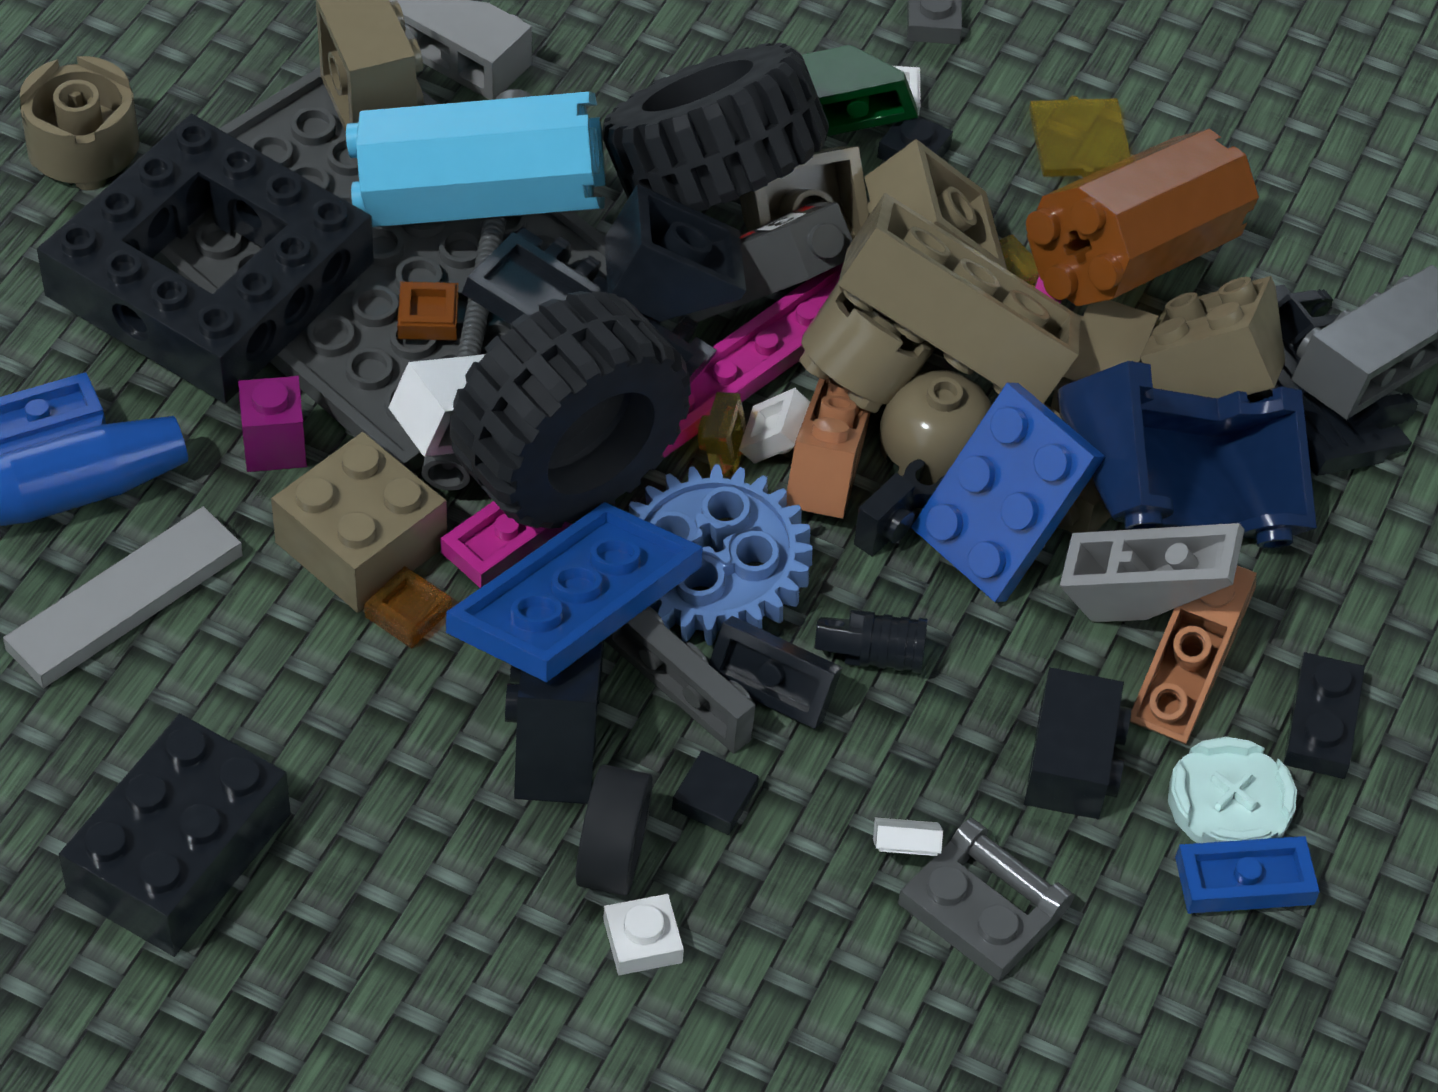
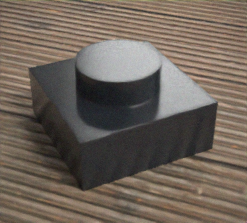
M919 115L918 118L895 122L880 140L877 158L887 161L916 139L942 158L951 147L953 131Z

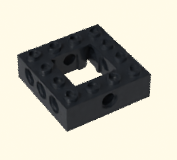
M191 113L37 248V254L46 297L226 404L239 392L238 381L251 380L374 263L372 216ZM211 205L214 222L220 229L229 234L235 231L262 247L259 252L213 294L153 259L176 237L182 239L189 233L188 226Z

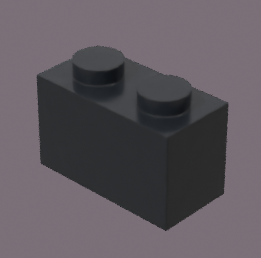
M1049 667L1038 717L1024 805L1099 820L1105 795L1117 798L1124 760L1112 758L1114 744L1125 746L1132 710L1131 708L1120 706L1123 681Z

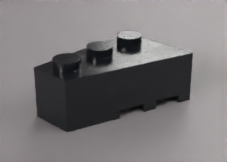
M605 639L547 683L511 665L510 683L507 684L505 722L517 723L514 799L588 804L592 790L593 756L597 734L596 721L600 700Z

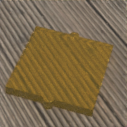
M1070 96L1068 100L1030 101L1029 111L1043 177L1082 176L1084 178L1131 157L1117 98L1079 99L1077 96Z

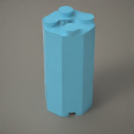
M577 92L360 111L359 122L348 123L346 126L348 153L350 158H357L359 181L352 182V205L372 216V227L604 209L605 197H594V187L605 186L606 173L600 117L589 118L586 106L597 105L595 93Z

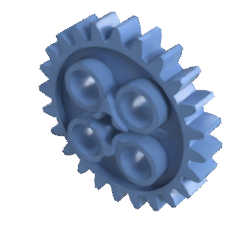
M715 464L711 470L710 478L702 479L698 470L693 466L689 467L688 482L680 483L676 477L669 473L666 475L665 492H661L648 485L645 488L646 505L639 502H630V514L703 547L702 567L649 606L658 613L666 628L670 629L675 624L681 626V639L683 642H687L695 630L704 631L707 645H713L717 631L721 630L723 622L731 616L762 629V617L764 616L772 621L781 623L783 621V604L795 607L799 604V588L808 587L809 567L812 566L809 524H801L800 505L786 507L787 491L784 488L768 495L766 476H761L750 485L745 483L744 468L740 467L731 479L723 478L720 465ZM733 518L734 520L720 521L718 519ZM761 562L763 565L749 566L747 563ZM698 586L709 587V589L703 591L692 590V588Z

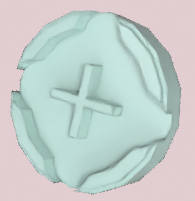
M1221 737L1201 741L1190 748L1189 754L1184 756L1181 761H1178L1170 778L1168 804L1175 823L1196 843L1282 838L1296 810L1297 789L1289 769L1279 759L1275 762L1271 757L1263 754L1264 747L1249 740Z

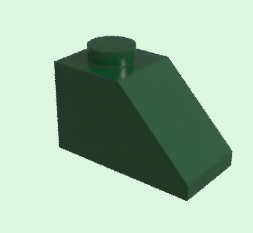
M852 45L802 55L829 123L827 136L918 118V109L903 71Z

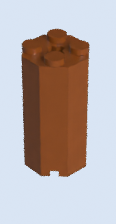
M1205 129L1171 138L1043 195L1037 210L1030 213L1026 219V230L1039 277L1043 281L1047 293L1057 300L1068 299L1076 306L1111 300L1241 236L1247 223L1242 224L1248 212L1254 209L1259 198L1246 154L1235 146L1226 148L1216 141L1221 136L1211 129Z

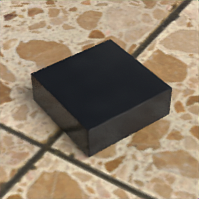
M702 750L673 796L672 810L730 835L758 788L759 776Z

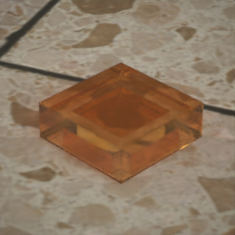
M404 566L364 604V613L367 619L412 649L446 616V612L452 608V598Z

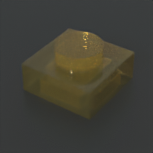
M717 392L710 415L702 416L698 430L700 450L707 451L711 470L715 464H718L721 467L723 476L732 477L737 471L742 455L739 448L747 426L740 393Z

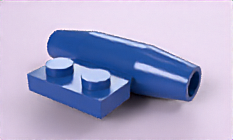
M86 372L0 397V526L32 522L121 495L188 462L185 441L174 416L106 424L103 408Z

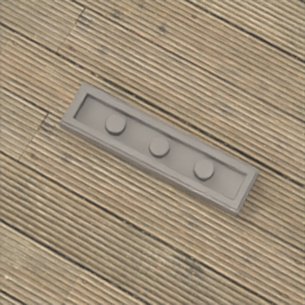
M203 506L4 636L5 649L44 689L243 556L241 542Z

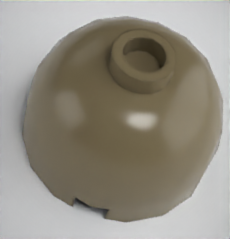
M928 370L919 373L904 385L885 407L879 428L880 452L885 460L888 454L891 461L899 466L898 474L901 476L904 475L906 467L911 462L921 459L925 462L923 478L919 482L924 485H933L942 476L946 475L992 406V403L981 386L965 375L949 370Z

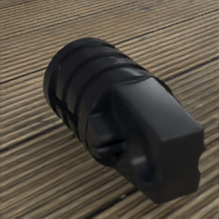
M851 610L850 619L820 617L816 624L814 648L816 650L846 654L845 664L862 667L873 665L884 669L889 667L904 671V669L912 670V673L921 674L928 618L919 617V620L905 616L900 618L889 614L876 615L875 612Z

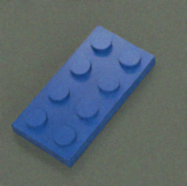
M604 502L446 612V633L547 683L702 567L703 547Z

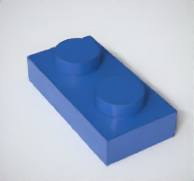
M1306 836L1179 844L1175 857L1188 914L1315 905L1320 892Z

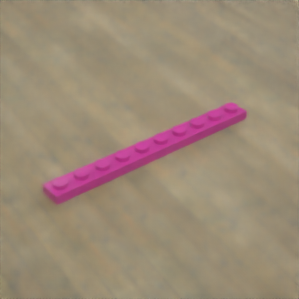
M843 263L805 281L713 346V348L717 349L715 355L690 384V407L687 418L680 420L681 432L675 443L668 445L662 453L664 458L799 362L800 357L805 351L801 344L802 335L837 285ZM492 501L441 537V553L481 588L572 524L564 522L562 528L554 529L525 526L517 523L513 518H508L500 507Z

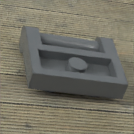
M971 817L957 829L951 841L942 849L941 854L938 853V856H935L900 890L898 904L1000 982L1062 918L1072 904L1075 894L1059 882L1053 885L1049 884L988 838V829ZM971 857L1036 905V907L1027 915L963 865Z

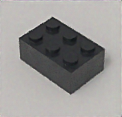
M179 713L59 853L67 895L175 957L290 816L286 771Z

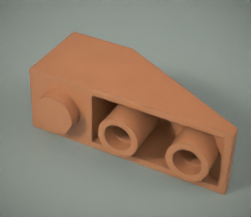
M831 377L827 380L819 378L796 438L787 487L786 507L800 505L802 511L843 519L851 496L871 412L857 406L849 398V390L838 384Z
M1237 565L1233 585L1174 608L1131 711V723L1182 744H1187L1256 588V572Z

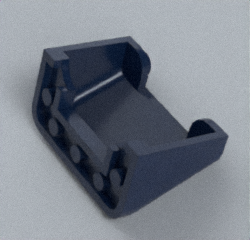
M1134 361L1120 363L1059 388L1058 402L1061 419L1106 456L1091 478L1112 519L1124 522L1126 530L1240 523L1245 529L1243 538L1256 539L1257 546L1260 548H1278L1292 544L1293 535L1317 528L1302 390L1278 387L1272 390V397L1250 403V400L1247 399V392L1236 391L1220 398H1211L1153 388L1151 364Z

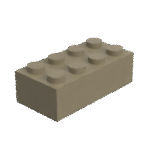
M886 193L883 194L847 248L838 286L845 289L844 295L850 302L868 312H873L874 309L880 311L894 320L895 328L902 335L916 343H923L926 340L942 350L944 358L957 370L969 375L975 371L994 383L993 388L998 394H1000L1006 383H1019L1044 404L1079 355V315Z

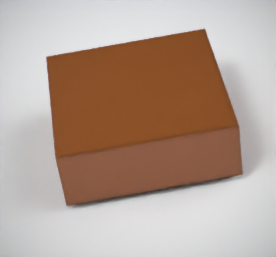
M400 281L397 324L398 339L457 340L459 283Z

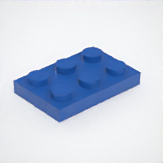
M1006 383L911 528L994 602H1005L1106 456L1019 383Z

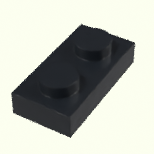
M734 616L723 622L709 661V665L727 681H735L744 687L751 699L814 729L824 721L843 667Z
M1304 652L1299 665L1283 760L1285 766L1345 779L1351 761L1365 669L1364 665Z

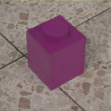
M299 376L238 381L247 472L307 467Z

